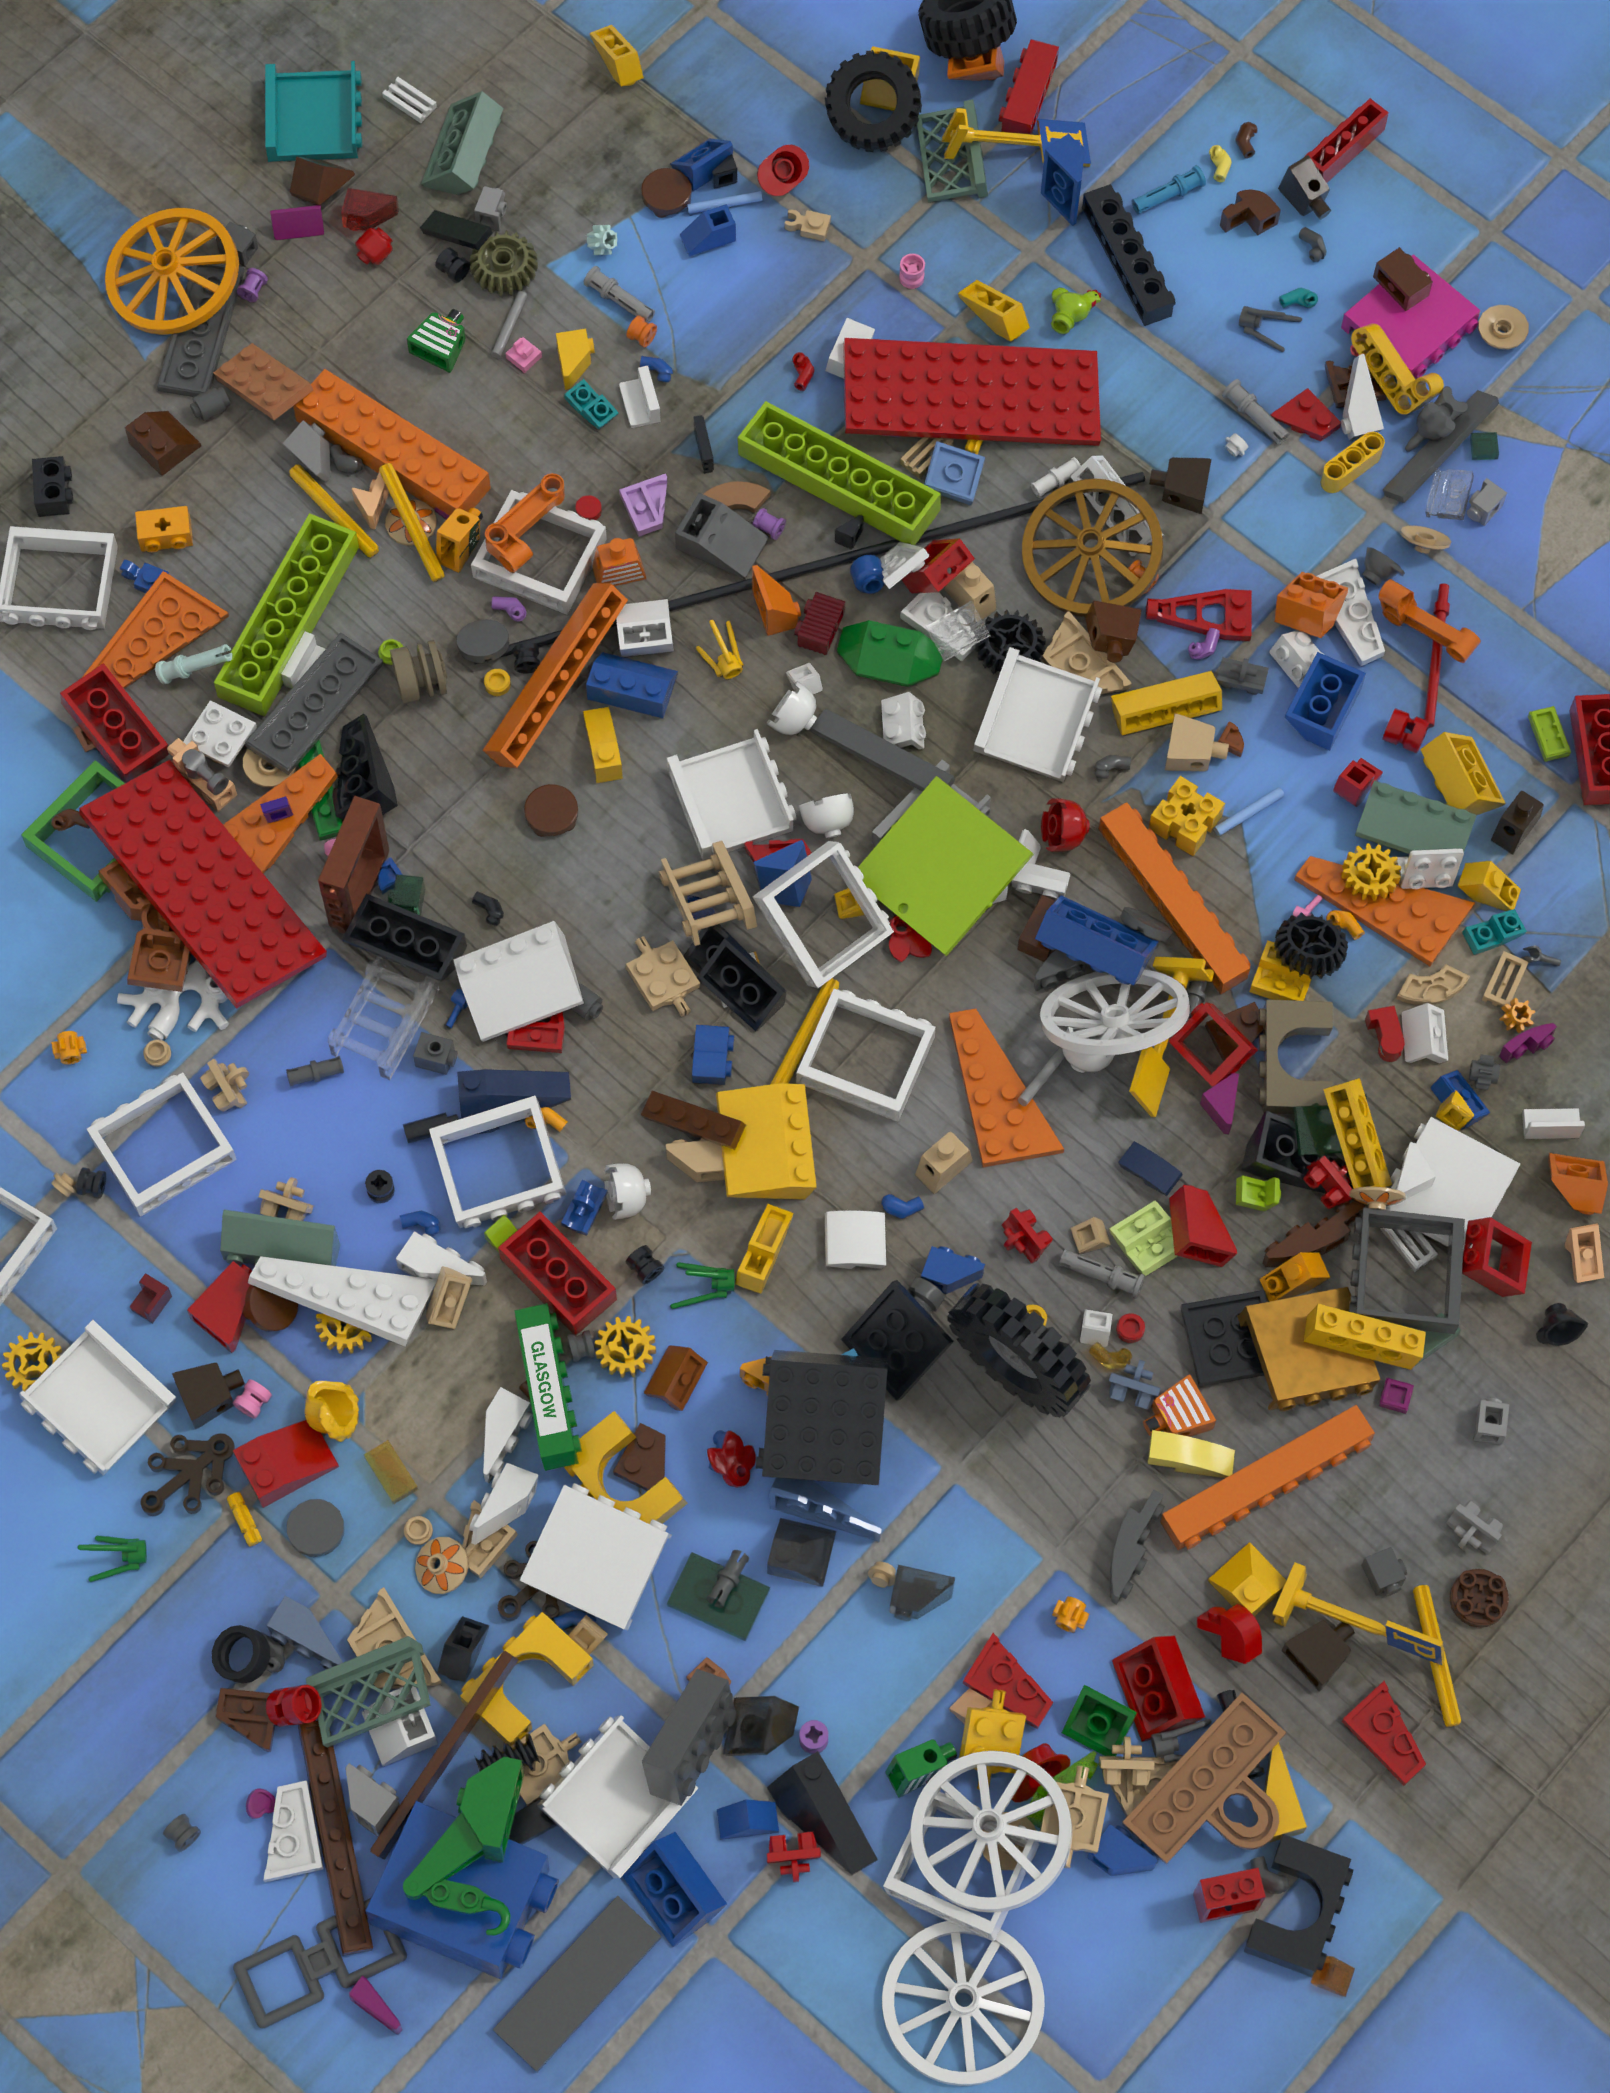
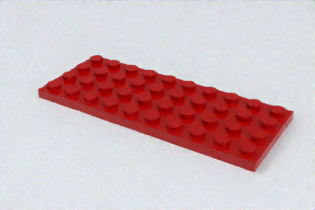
M844 338V415L846 434L1100 445L1101 429L1097 351Z
M170 760L79 808L80 816L236 1009L326 958L327 951Z

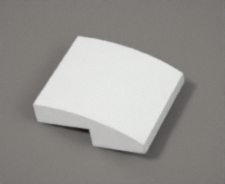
M872 1211L826 1212V1266L852 1269L855 1266L878 1269L885 1267V1213Z

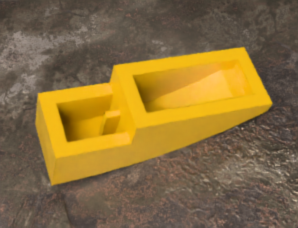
M767 1204L737 1271L735 1285L760 1294L762 1293L794 1213Z

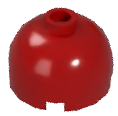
M1061 798L1050 799L1046 804L1051 805L1049 811H1043L1042 840L1043 842L1048 840L1050 846L1046 847L1048 851H1071L1077 848L1088 834L1090 829L1089 820L1086 818V814L1081 806L1076 802Z

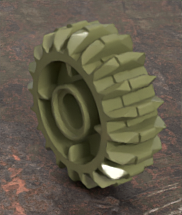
M507 230L504 235H499L496 231L494 237L490 236L479 250H472V255H470L469 259L471 264L470 272L474 277V281L480 283L482 290L488 288L490 294L498 291L500 296L506 291L512 296L513 290L522 291V285L529 287L530 280H534L535 272L538 269L537 253L534 251L532 243H527L525 237L519 239L517 232L510 236Z

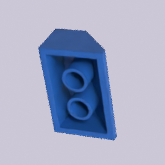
M1068 133L1045 149L1041 194L1074 226L1077 223L1085 150L1081 142L1075 140Z
M602 652L593 662L586 683L587 700L664 718L678 671Z
M1317 652L1285 714V718L1306 741L1330 751L1362 689L1366 673Z
M676 1832L654 1841L622 1876L672 1947L678 1945L711 1921L727 1905L724 1898Z

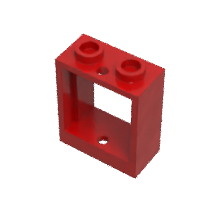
M960 538L933 540L924 548L929 554V557L924 560V566L916 572L911 571L901 580L911 594L936 593L942 590L975 558ZM948 568H951L950 574L947 572Z
M1208 1002L1196 1006L1191 1012L1192 1017L1168 1041L1212 1087L1231 1074L1236 1073L1258 1051L1214 1004ZM1208 1015L1239 1045L1213 1073L1183 1043Z
M1491 1217L1469 1220L1463 1252L1462 1274L1501 1297L1525 1294L1532 1242ZM1492 1239L1502 1245L1499 1271L1488 1266Z
M1259 1868L1201 1879L1193 1893L1200 1923L1258 1911L1266 1898ZM1225 1906H1231V1911L1225 1910Z

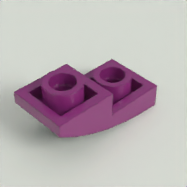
M1554 1023L1544 1024L1517 1035L1503 1046L1499 1057L1507 1064L1513 1058L1518 1060L1527 1050L1533 1054L1540 1048L1545 1050L1555 1040L1553 1034L1557 1026Z

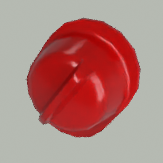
M792 144L783 145L776 149L759 165L757 177L761 188L772 196H782L788 193L807 176L809 159L800 147Z
M1047 1743L1031 1749L1022 1756L1042 1767L1054 1780L1060 1778L1071 1765L1070 1758L1067 1755L1056 1754ZM1026 1775L1011 1800L1016 1803L1026 1801L1041 1791L1043 1787L1035 1779Z

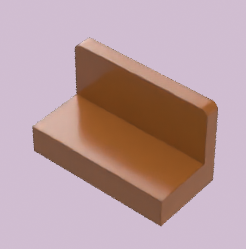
M670 1345L664 1353L644 1394L648 1397L661 1398L675 1410L683 1411L708 1362L689 1347Z

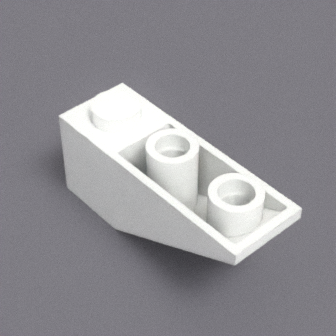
M413 1232L396 1257L398 1268L411 1276L438 1279L441 1267L444 1266L471 1277V1285H485L487 1283L486 1274L482 1266L473 1261L469 1263L460 1258V1254L452 1248L447 1247L444 1249L438 1246L437 1241L427 1234L421 1236Z
M500 1387L486 1410L483 1474L487 1483L491 1481L493 1476L495 1477L497 1472L501 1473L504 1467L502 1460L507 1452H513L519 1440L517 1435L522 1428L526 1429L533 1417L530 1402Z
M506 1463L502 1473H496L491 1486L493 1488L491 1494H485L480 1507L482 1509L480 1515L475 1514L471 1521L469 1530L473 1531L472 1544L476 1545L526 1512L536 1493L538 1474Z

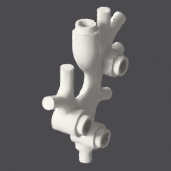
M197 959L189 965L183 992L186 990L198 992L202 1003L187 1027L196 1032L202 1022L210 1018L220 1030H223L229 1025V1022L220 1012L219 1004L225 1002L228 998L217 987L218 985L214 980L209 977ZM144 987L142 994L119 993L117 1003L135 1007L134 1012L127 1020V1023L134 1028L137 1027L152 1004H160L161 1009L148 1026L149 1031L147 1034L154 1040L167 1039L178 1021L180 1012L179 997L183 992Z

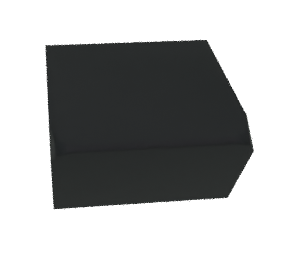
M732 154L712 171L714 189L738 182L737 166Z
M858 515L836 528L835 543L852 550L863 532V516Z

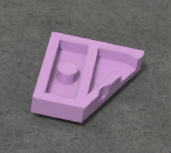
M666 473L619 490L620 497L638 537L663 528L667 491Z

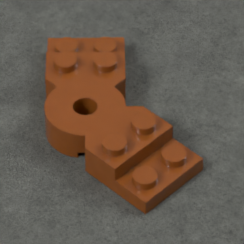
M118 861L112 862L99 870V877L113 892L116 903L131 920L142 921V930L136 934L127 984L183 992L191 952Z

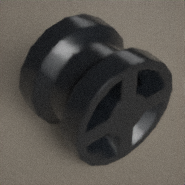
M521 643L514 646L513 655L516 657L514 670L523 674L534 673L540 665V660L537 659L539 646L534 643Z
M83 1167L77 1180V1194L85 1195L88 1193L92 1194L94 1198H101L106 1185V1172H91L89 1168Z
M375 1170L369 1173L365 1181L369 1198L375 1203H385L391 1200L395 1192L392 1176L385 1170Z

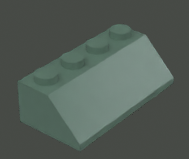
M483 91L452 103L421 185L456 195L472 191L479 182L478 176L486 163L485 157L488 149L493 144V136L501 122L500 117L504 108Z
M1374 780L1355 836L1408 854L1416 850L1463 849L1464 852L1477 815L1467 810L1458 809L1443 804L1440 801L1431 800L1416 793L1407 792L1392 787L1387 783H1380Z
M223 1210L220 1251L223 1259L229 1264L234 1261L239 1266L243 1265V1263L254 1264L255 1266L261 1256L336 1266L340 1242L334 1225Z

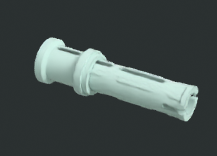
M224 644L189 657L178 655L169 662L159 661L155 666L156 676L162 684H169L172 679L179 677L182 679L188 678L193 671L231 661L232 653L222 655L223 652L230 651L231 648Z

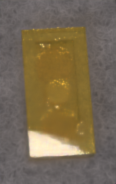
M389 1440L364 1454L365 1460L393 1504L418 1490L416 1483Z

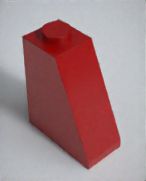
M1192 1185L1180 1187L1169 1198L1175 1255L1223 1267L1237 1255V1249L1208 1191L1195 1188Z
M234 1261L187 1309L190 1319L231 1353L236 1350L246 1321L243 1308L245 1306L247 1290L251 1285L248 1284V1280L252 1272L246 1265L243 1264L240 1267Z

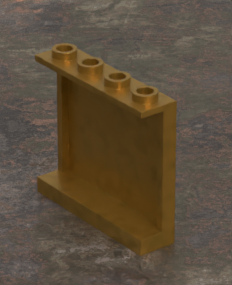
M1349 1287L1249 1305L1237 1316L1241 1327H1249L1273 1399L1268 1405V1410L1279 1409L1281 1412L1295 1408L1299 1404L1305 1403L1306 1406H1313L1331 1398V1401H1338L1353 1393H1356L1357 1396H1363L1371 1393L1373 1387L1381 1380L1374 1360L1304 1342L1307 1316L1317 1304L1349 1312L1351 1296Z

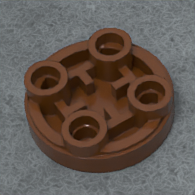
M657 169L647 175L642 183L643 202L659 218L678 213L686 208L687 204H691V183L685 174L676 169Z
M555 784L540 786L532 791L526 799L524 806L525 818L537 836H558L564 834L567 831L573 830L578 817L577 800L572 792L563 786Z
M249 1286L245 1297L243 1314L256 1327L268 1332L279 1331L287 1328L294 1321L298 1312V1303L256 1286Z
M1472 1569L1462 1572L1455 1580L1450 1591V1605L1453 1612L1462 1622L1473 1627H1488L1497 1623L1506 1612L1509 1603V1594L1505 1580L1501 1576L1485 1569Z

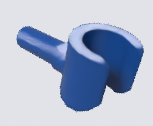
M457 989L451 997V1001L456 1006L446 1023V1026L449 1028L453 1027L461 1010L468 1007L461 989Z

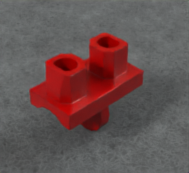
M1324 1155L1307 1166L1309 1171L1303 1180L1313 1189L1320 1184L1327 1192L1321 1197V1202L1327 1209H1331L1336 1205L1339 1206L1352 1199L1349 1195L1352 1188L1349 1185L1351 1180L1346 1175L1348 1172L1346 1164L1339 1167L1334 1160L1330 1162Z
M1015 1208L1010 1211L1009 1217L1002 1224V1227L1005 1229L1003 1233L1008 1238L1003 1246L1007 1251L1016 1248L1032 1264L1038 1261L1044 1250L1053 1241V1238L1045 1230L1038 1233L1035 1232L1032 1227L1037 1221L1030 1209L1020 1212Z
M813 1832L797 1833L799 1850L787 1851L786 1835L770 1836L769 1853H766L767 1864L791 1861V1865L780 1866V1874H792L793 1883L799 1882V1873L810 1872L809 1863L798 1864L797 1860L821 1857L820 1847L817 1848Z

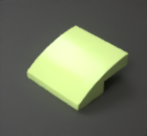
M1156 1200L1109 1228L1115 1241L1139 1274L1147 1276L1177 1257L1174 1253L1171 1218Z

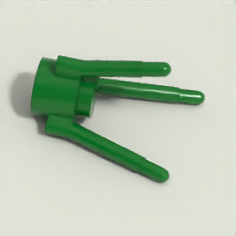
M678 1262L676 1266L687 1269L685 1274L688 1276L711 1278V1289H717V1291L673 1303L670 1307L671 1309H676L714 1298H727V1291H734V1269Z
M96 1536V1541L120 1545L89 1544L77 1546L78 1550L122 1551V1561H128L126 1565L90 1576L88 1578L90 1582L129 1570H139V1563L147 1562L146 1540H139V1538L125 1539Z

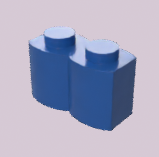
M696 1025L692 1083L725 1085L726 1077H731L732 1061H727L728 1051L733 1052L734 1035H729V1027Z

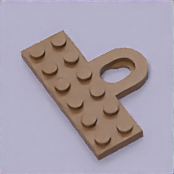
M1241 1693L1126 1817L1122 1824L1166 1865L1206 1821L1235 1847L1254 1850L1265 1846L1272 1840L1278 1829V1809L1273 1800L1247 1776L1286 1735V1732L1245 1694ZM1233 1795H1241L1247 1798L1252 1804L1253 1811L1257 1814L1258 1822L1256 1825L1246 1827L1242 1823L1229 1820L1223 1810L1226 1799Z

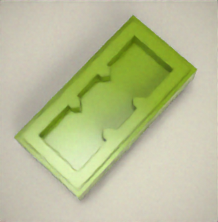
M1555 707L1530 711L1528 719L1544 762L1570 756L1571 750Z

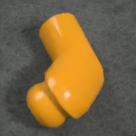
M1333 910L1326 916V921L1332 919L1333 926L1340 925V929H1346L1354 940L1359 939L1365 934L1350 912Z
M549 1107L541 1108L545 1124L551 1125L560 1132L568 1121ZM533 1116L525 1118L526 1126L536 1129Z

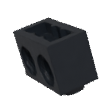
M63 456L32 459L34 505L38 517L70 514L69 504L74 502L72 488H68V481H72L71 466H66Z

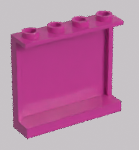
M1413 254L1412 258L1415 264L1422 271H1426L1433 281L1429 296L1405 311L1378 284L1344 314L1341 328L1349 334L1352 330L1368 324L1379 325L1414 378L1417 379L1425 374L1429 365L1432 363L1437 364L1444 356L1445 351L1449 348L1454 349L1466 333L1471 334L1477 328L1481 310Z

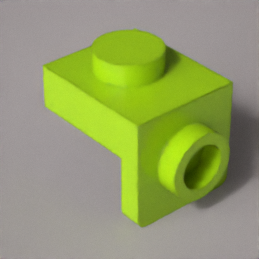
M1242 1175L1236 1179V1205L1264 1212L1279 1204L1281 1198L1279 1178L1273 1177L1268 1181H1263Z

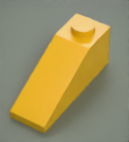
M613 25L589 33L609 72L621 87L633 85L637 80L644 78L637 51Z
M979 280L974 281L958 293L959 298L995 334L1010 342L1020 337L1022 333L1030 328L1022 303Z
M609 707L583 711L596 783L623 779L620 753Z
M1278 1742L1269 1752L1264 1792L1273 1800L1279 1813L1278 1829L1270 1843L1280 1840L1283 1834L1290 1837L1302 1834L1307 1828Z

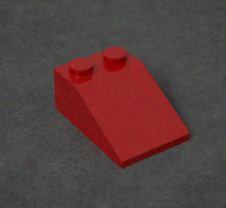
M307 1420L258 1436L233 1450L238 1464L263 1508L339 1467L321 1432L311 1428Z

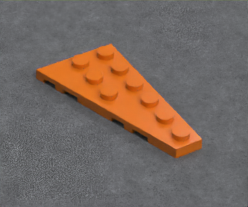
M163 571L83 677L104 663L121 686L126 688L154 669L157 662L167 660L228 618L229 613Z
M319 754L223 825L264 874L267 869L271 868L294 837L293 833L299 825L303 824L309 817L308 813L316 802H320L338 777L337 773L325 758ZM286 796L293 815L267 823L260 804Z
M1313 856L1307 859L1294 879L1340 910L1350 912L1356 920L1429 967L1475 905V902L1425 888L1402 889L1399 884H1396L1393 893L1388 891L1387 898L1385 899L1379 894L1376 901L1372 900L1371 895H1367V898L1362 900V893L1358 892L1356 895H1353L1354 888L1345 887L1347 879L1341 877L1344 870L1342 869L1343 865Z
M977 1009L949 1013L950 1025L982 1167L1064 1153L1062 1144L1033 1098L1027 1106H1022L1018 1102V1098L1026 1087Z

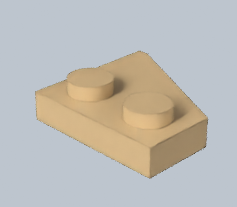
M474 1500L471 1503V1514L468 1525L465 1526L462 1546L468 1556V1570L481 1579L518 1534L513 1528L506 1525L476 1545L472 1544L473 1531H470L469 1527L474 1515H480L482 1511L480 1509L481 1505Z

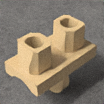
M216 1059L209 1061L207 1064L210 1069L200 1079L208 1090L212 1091L218 1086L221 1087L222 1091L213 1097L216 1107L224 1112L233 1106L242 1108L248 1103L240 1091L247 1087L244 1080L249 1076V1072L246 1067L237 1068L234 1063L226 1067L224 1063L218 1064Z
M290 1177L287 1184L280 1181L277 1182L276 1189L283 1191V1195L261 1189L258 1196L263 1199L260 1214L265 1216L277 1217L280 1205L289 1207L286 1219L303 1221L306 1213H312L314 1205L293 1199L294 1195L302 1198L305 1192L304 1189L297 1187L298 1181L293 1177Z
M1124 1736L1123 1745H1112V1754H1123V1757L1099 1756V1766L1102 1768L1105 1784H1121V1769H1132V1785H1148L1150 1772L1154 1770L1155 1761L1152 1758L1131 1757V1754H1142V1746L1131 1745L1130 1737Z

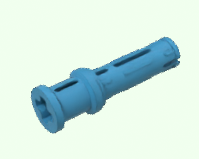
M1195 165L1191 171L1173 176L1172 181L1132 199L1133 209L1137 214H1141L1177 195L1185 196L1188 194V191L1198 186L1204 187L1206 185L1205 176L1201 168Z

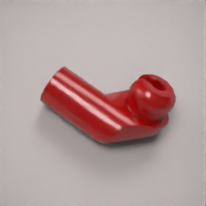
M798 352L792 358L794 367L799 374L794 386L800 391H805L815 370L810 359L804 353Z

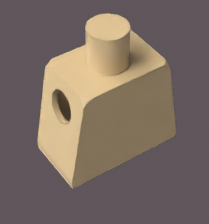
M973 562L945 586L944 590L975 624L996 611L994 586Z
M1175 714L1165 770L1207 771L1211 757L1226 760L1229 744L1214 741L1216 729L1214 726Z
M950 1131L921 1156L915 1176L935 1194L973 1162L970 1150Z

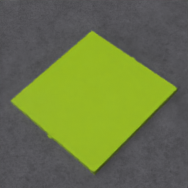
M936 776L901 818L891 826L888 833L858 868L864 876L862 881L867 888L874 892L877 900L947 956L983 913L992 906L995 899L1034 854Z

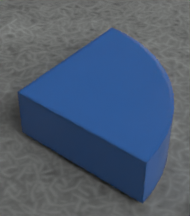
M391 857L383 863L378 876V884L382 895L405 882L404 875Z

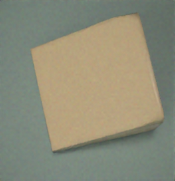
M1093 1217L1070 1228L1079 1254L1111 1245L1101 1219Z

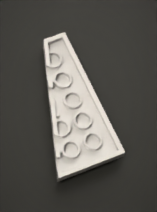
M261 1256L248 1280V1284L402 1346H406L437 1282V1279Z

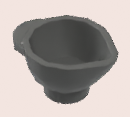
M1367 547L1364 561L1365 571L1362 573V576L1376 586H1380L1382 581H1388L1397 574L1400 576L1405 574L1401 567L1389 557L1374 548Z

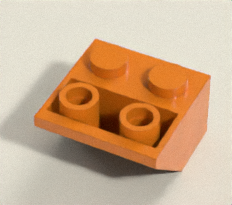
M1301 572L1277 595L1274 622L1322 638L1334 626L1347 596L1348 587L1339 585L1334 581L1316 577L1311 573Z

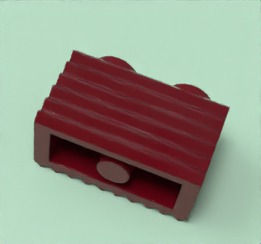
M815 592L813 599H808L805 604L804 614L806 616L804 621L799 620L794 633V635L798 636L797 645L804 649L827 655L844 616L845 601Z

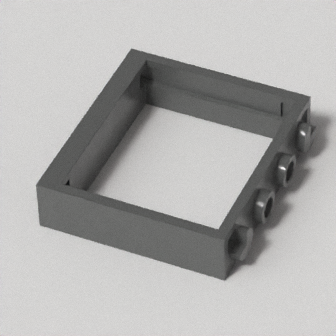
M1363 1208L1360 1218L1356 1217L1354 1223V1234H1359L1358 1243H1354L1352 1260H1357L1356 1270L1352 1269L1350 1285L1355 1287V1296H1350L1349 1312L1421 1331L1455 1334L1460 1318L1465 1219ZM1369 1227L1449 1235L1444 1318L1364 1309Z

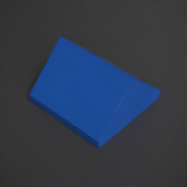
M709 138L670 163L673 169L687 176L691 183V189L694 192L711 181L712 171L729 155H733V145L731 141Z
M802 840L753 862L760 891L807 857ZM810 871L774 896L776 902L782 905L800 907L812 880Z

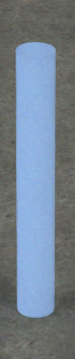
M757 191L687 204L688 214L704 212L725 204L728 207L759 202L762 201V193Z
M1278 787L1215 826L1213 828L1217 836H1221L1284 797L1283 790Z

